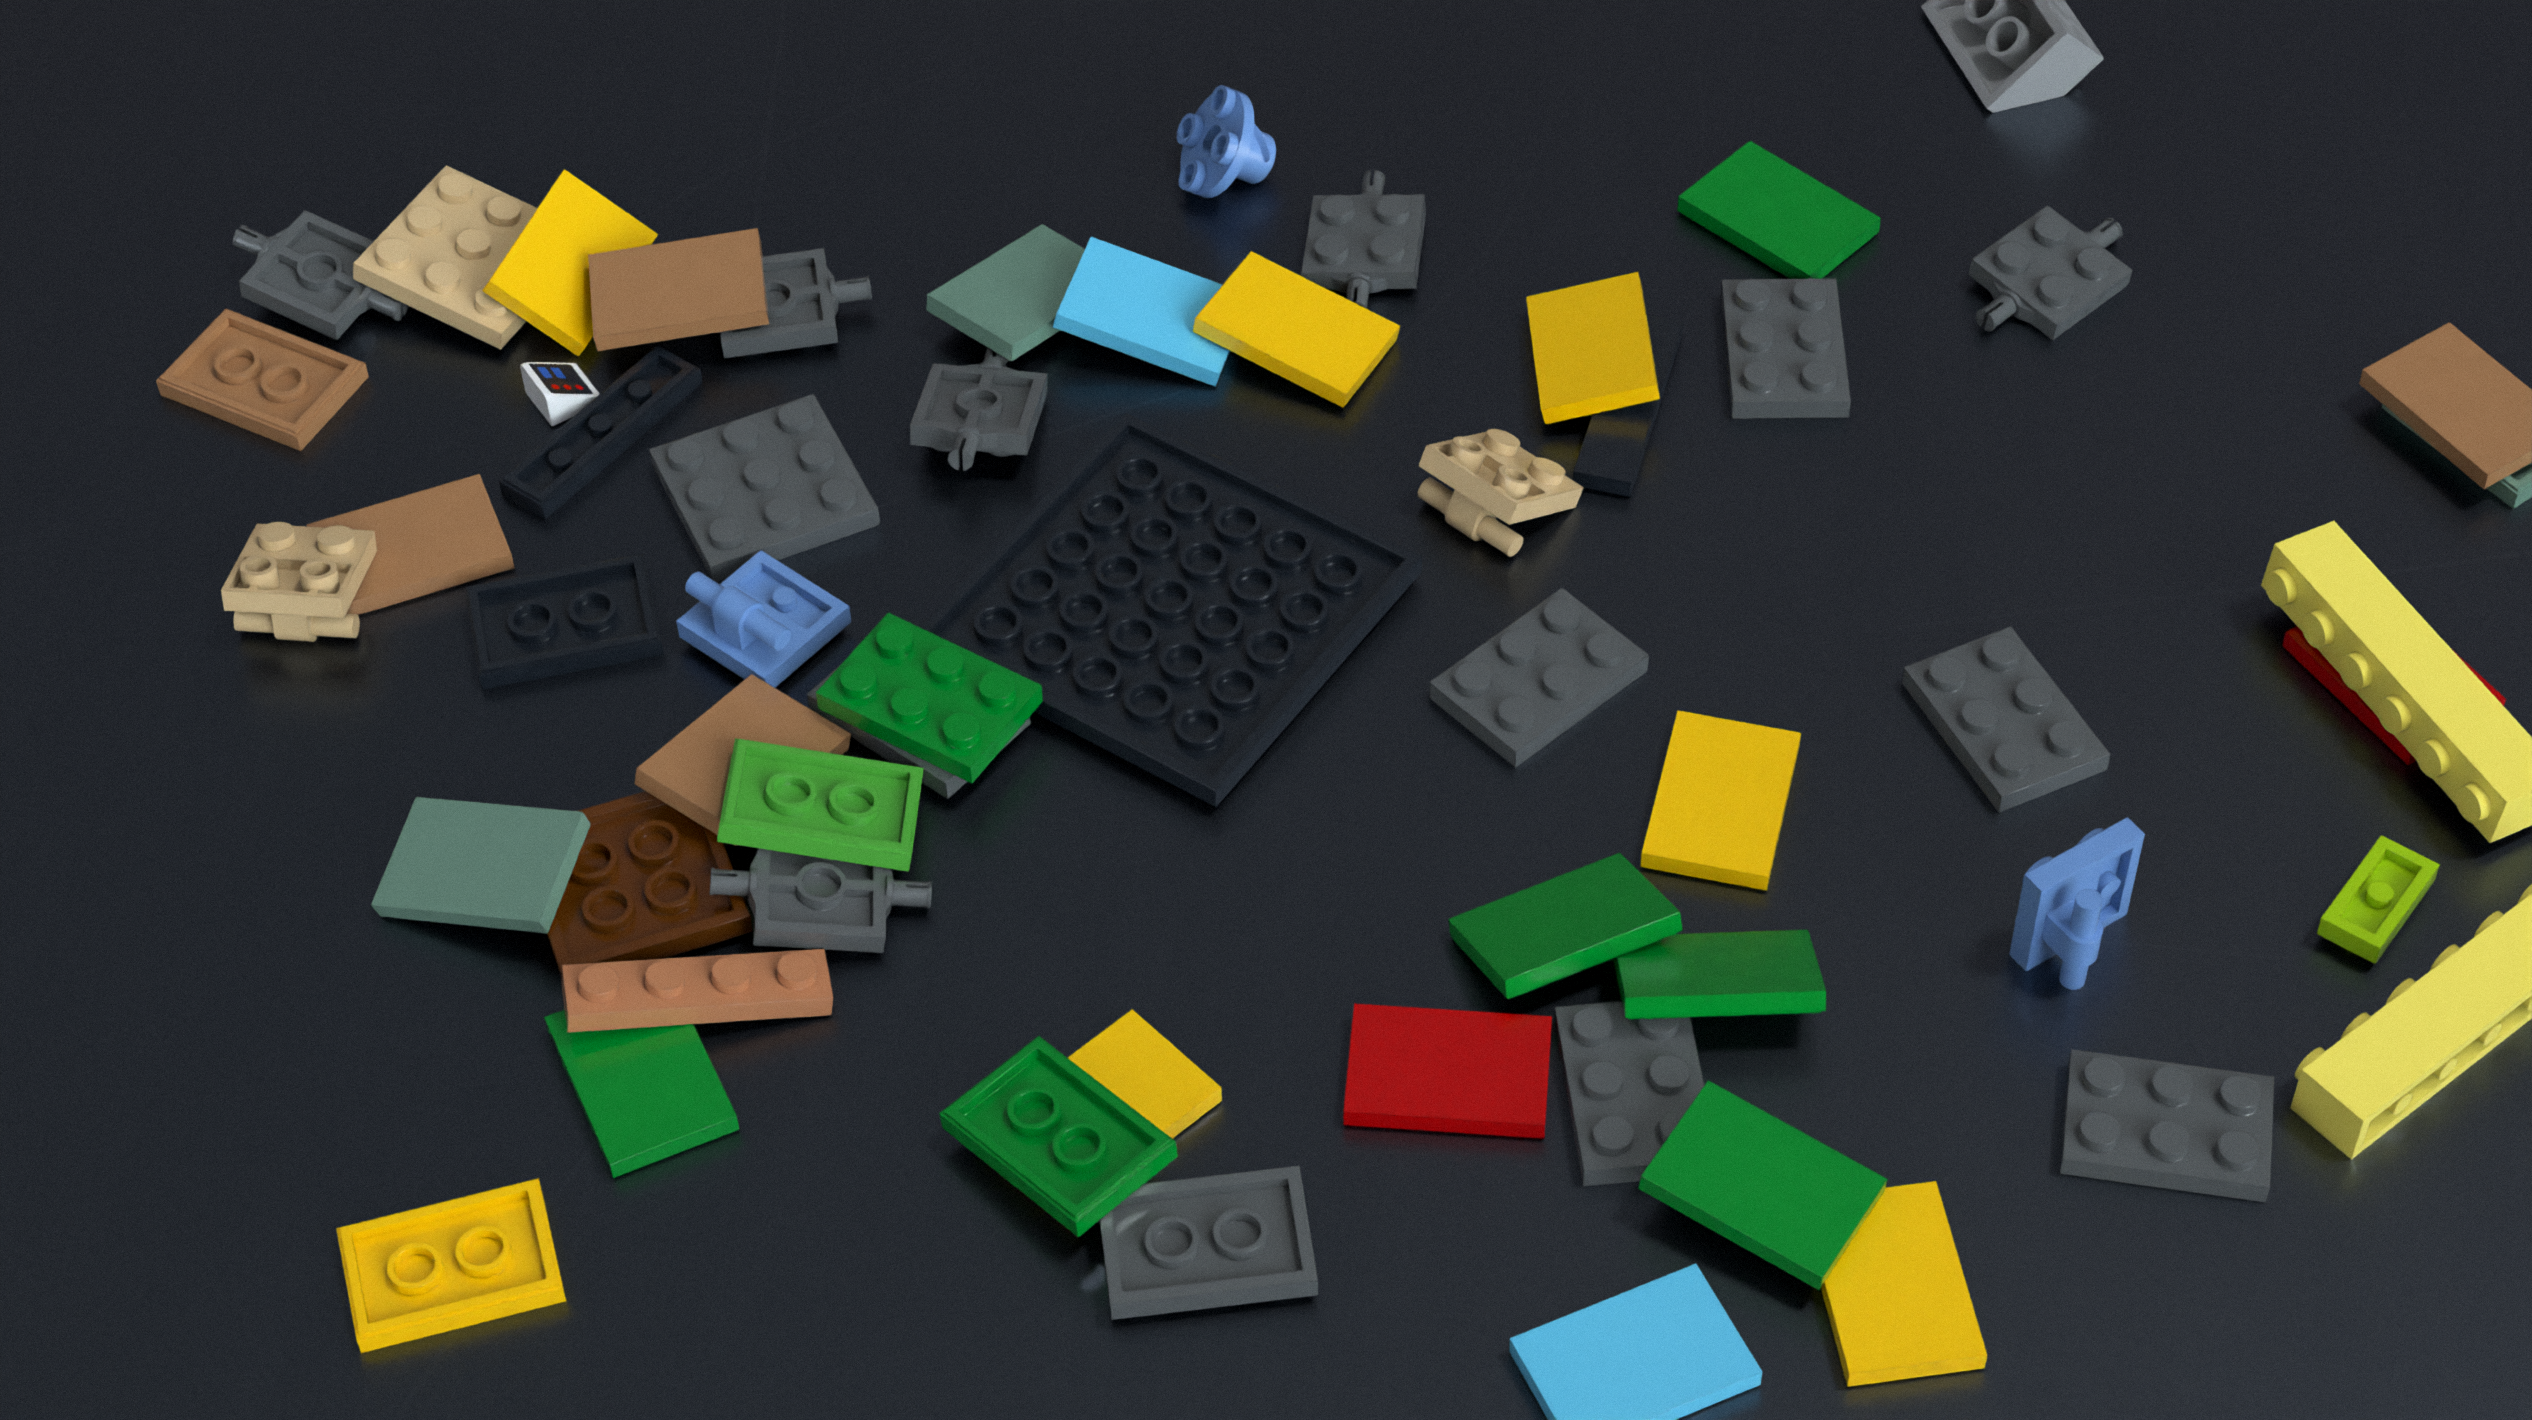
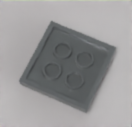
M814 394L649 449L652 467L710 578L715 582L728 578L760 550L774 559L780 560L880 525L877 505Z

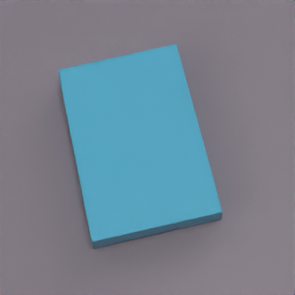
M1090 237L1056 313L1053 328L1214 387L1217 385L1230 350L1193 332L1195 317L1221 288L1222 284Z
M1696 1263L1509 1339V1352L1548 1420H1677L1761 1385V1368Z

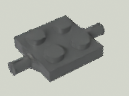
M1371 170L1366 171L1362 175L1360 195H1313L1301 272L1302 277L1326 289L1346 293V299L1368 309L1367 303L1370 293L1386 289H1416L1426 217L1424 194L1383 195L1386 178L1378 170H1374L1373 183Z
M2047 205L1972 258L1968 275L1989 290L1994 298L1991 303L1976 312L1975 318L1980 327L1985 325L1984 330L1990 332L2010 316H2015L2017 319L2032 324L2051 340L2060 336L2128 286L2133 270L2104 249L2122 237L2123 231L2118 222L2113 224L2114 219L2108 217L2091 231L2083 232Z
M304 210L288 228L270 237L252 230L246 225H241L240 230L237 229L235 231L232 242L233 246L258 256L256 263L239 280L241 297L335 340H338L357 317L366 312L367 309L377 310L396 321H400L402 316H405L409 307L353 279V263L374 241Z
M824 248L762 256L769 324L719 332L724 358L838 343L835 322L839 309L838 304L872 300L869 275L835 281L833 274L827 268Z
M990 348L986 349L985 357L981 364L958 366L933 363L910 423V445L928 446L938 451H951L948 456L949 464L954 469L959 470L963 459V471L970 469L973 465L976 451L989 452L992 455L1001 457L1014 454L1027 455L1048 393L1047 373L1017 371L1008 368L1006 364L1009 360Z
M756 848V856L750 865V871L715 869L711 867L709 895L748 897V903L754 914L753 945L883 953L886 939V919L891 911V906L926 907L929 909L932 882L893 880V873L888 868Z

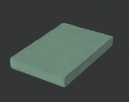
M1041 224L928 293L926 311L1012 362L1060 331L1053 328L1055 316L1085 249Z
M416 797L371 906L380 917L548 934L591 823L584 813L580 811Z

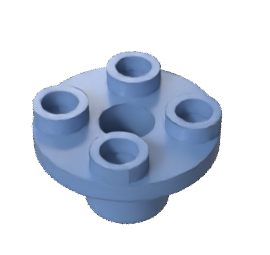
M1224 85L1216 87L1213 93L1199 107L1196 114L1188 113L1182 118L1177 130V142L1183 145L1179 187L1203 198H1213L1221 194L1231 185L1235 178L1250 184L1259 183L1267 177L1274 165L1276 158L1274 139L1271 135L1260 131L1254 124V110L1249 97Z

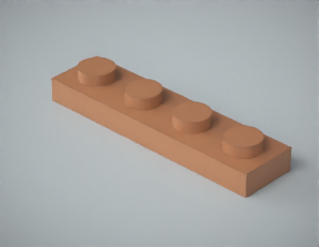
M825 949L562 965L561 985L567 1033L832 1015L833 993Z

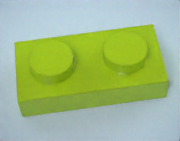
M2381 835L2321 917L2317 934L2376 964L2434 883L2440 864Z

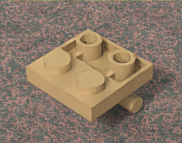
M1489 429L1487 432L1464 437L1457 436L1451 440L1426 445L1418 465L1455 489L1453 492L1429 477L1420 485L1418 497L1445 514L1446 523L1473 541L1483 539L1509 557L1514 556L1520 550L1523 544V537L1496 520V517L1511 525L1576 508L1584 488L1565 476L1566 471L1561 465L1546 458L1535 457L1520 447L1518 438L1499 429Z
M286 522L256 524L221 589L224 611H235L233 618L235 630L274 633L277 640L314 642L317 636L357 638L360 627L359 616L346 613L377 552L375 531L353 530L341 525L321 528L292 526Z

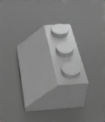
M1927 0L1921 6L1986 109L1992 113L2063 97L2104 59L2065 0Z

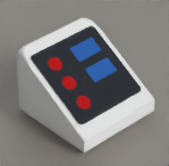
M527 362L520 365L526 394L551 426L574 417L600 394L576 363Z

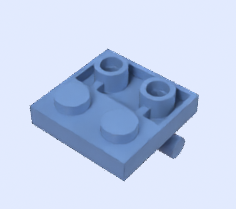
M760 550L721 584H718L701 572L693 573L686 582L685 590L688 594L698 599L699 602L676 621L680 638L744 680L752 674L776 688L851 623L849 605Z
M2128 817L2105 830L2097 828L2090 831L2076 846L2054 858L2048 856L2038 860L2024 874L2009 955L2025 971L2032 969L2057 954L2062 959L2059 981L2062 986L2071 990L2080 989L2084 986L2088 967L2098 957L2103 928L2126 916L2145 836Z

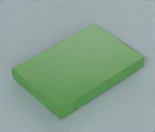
M735 738L717 842L909 872L924 768Z

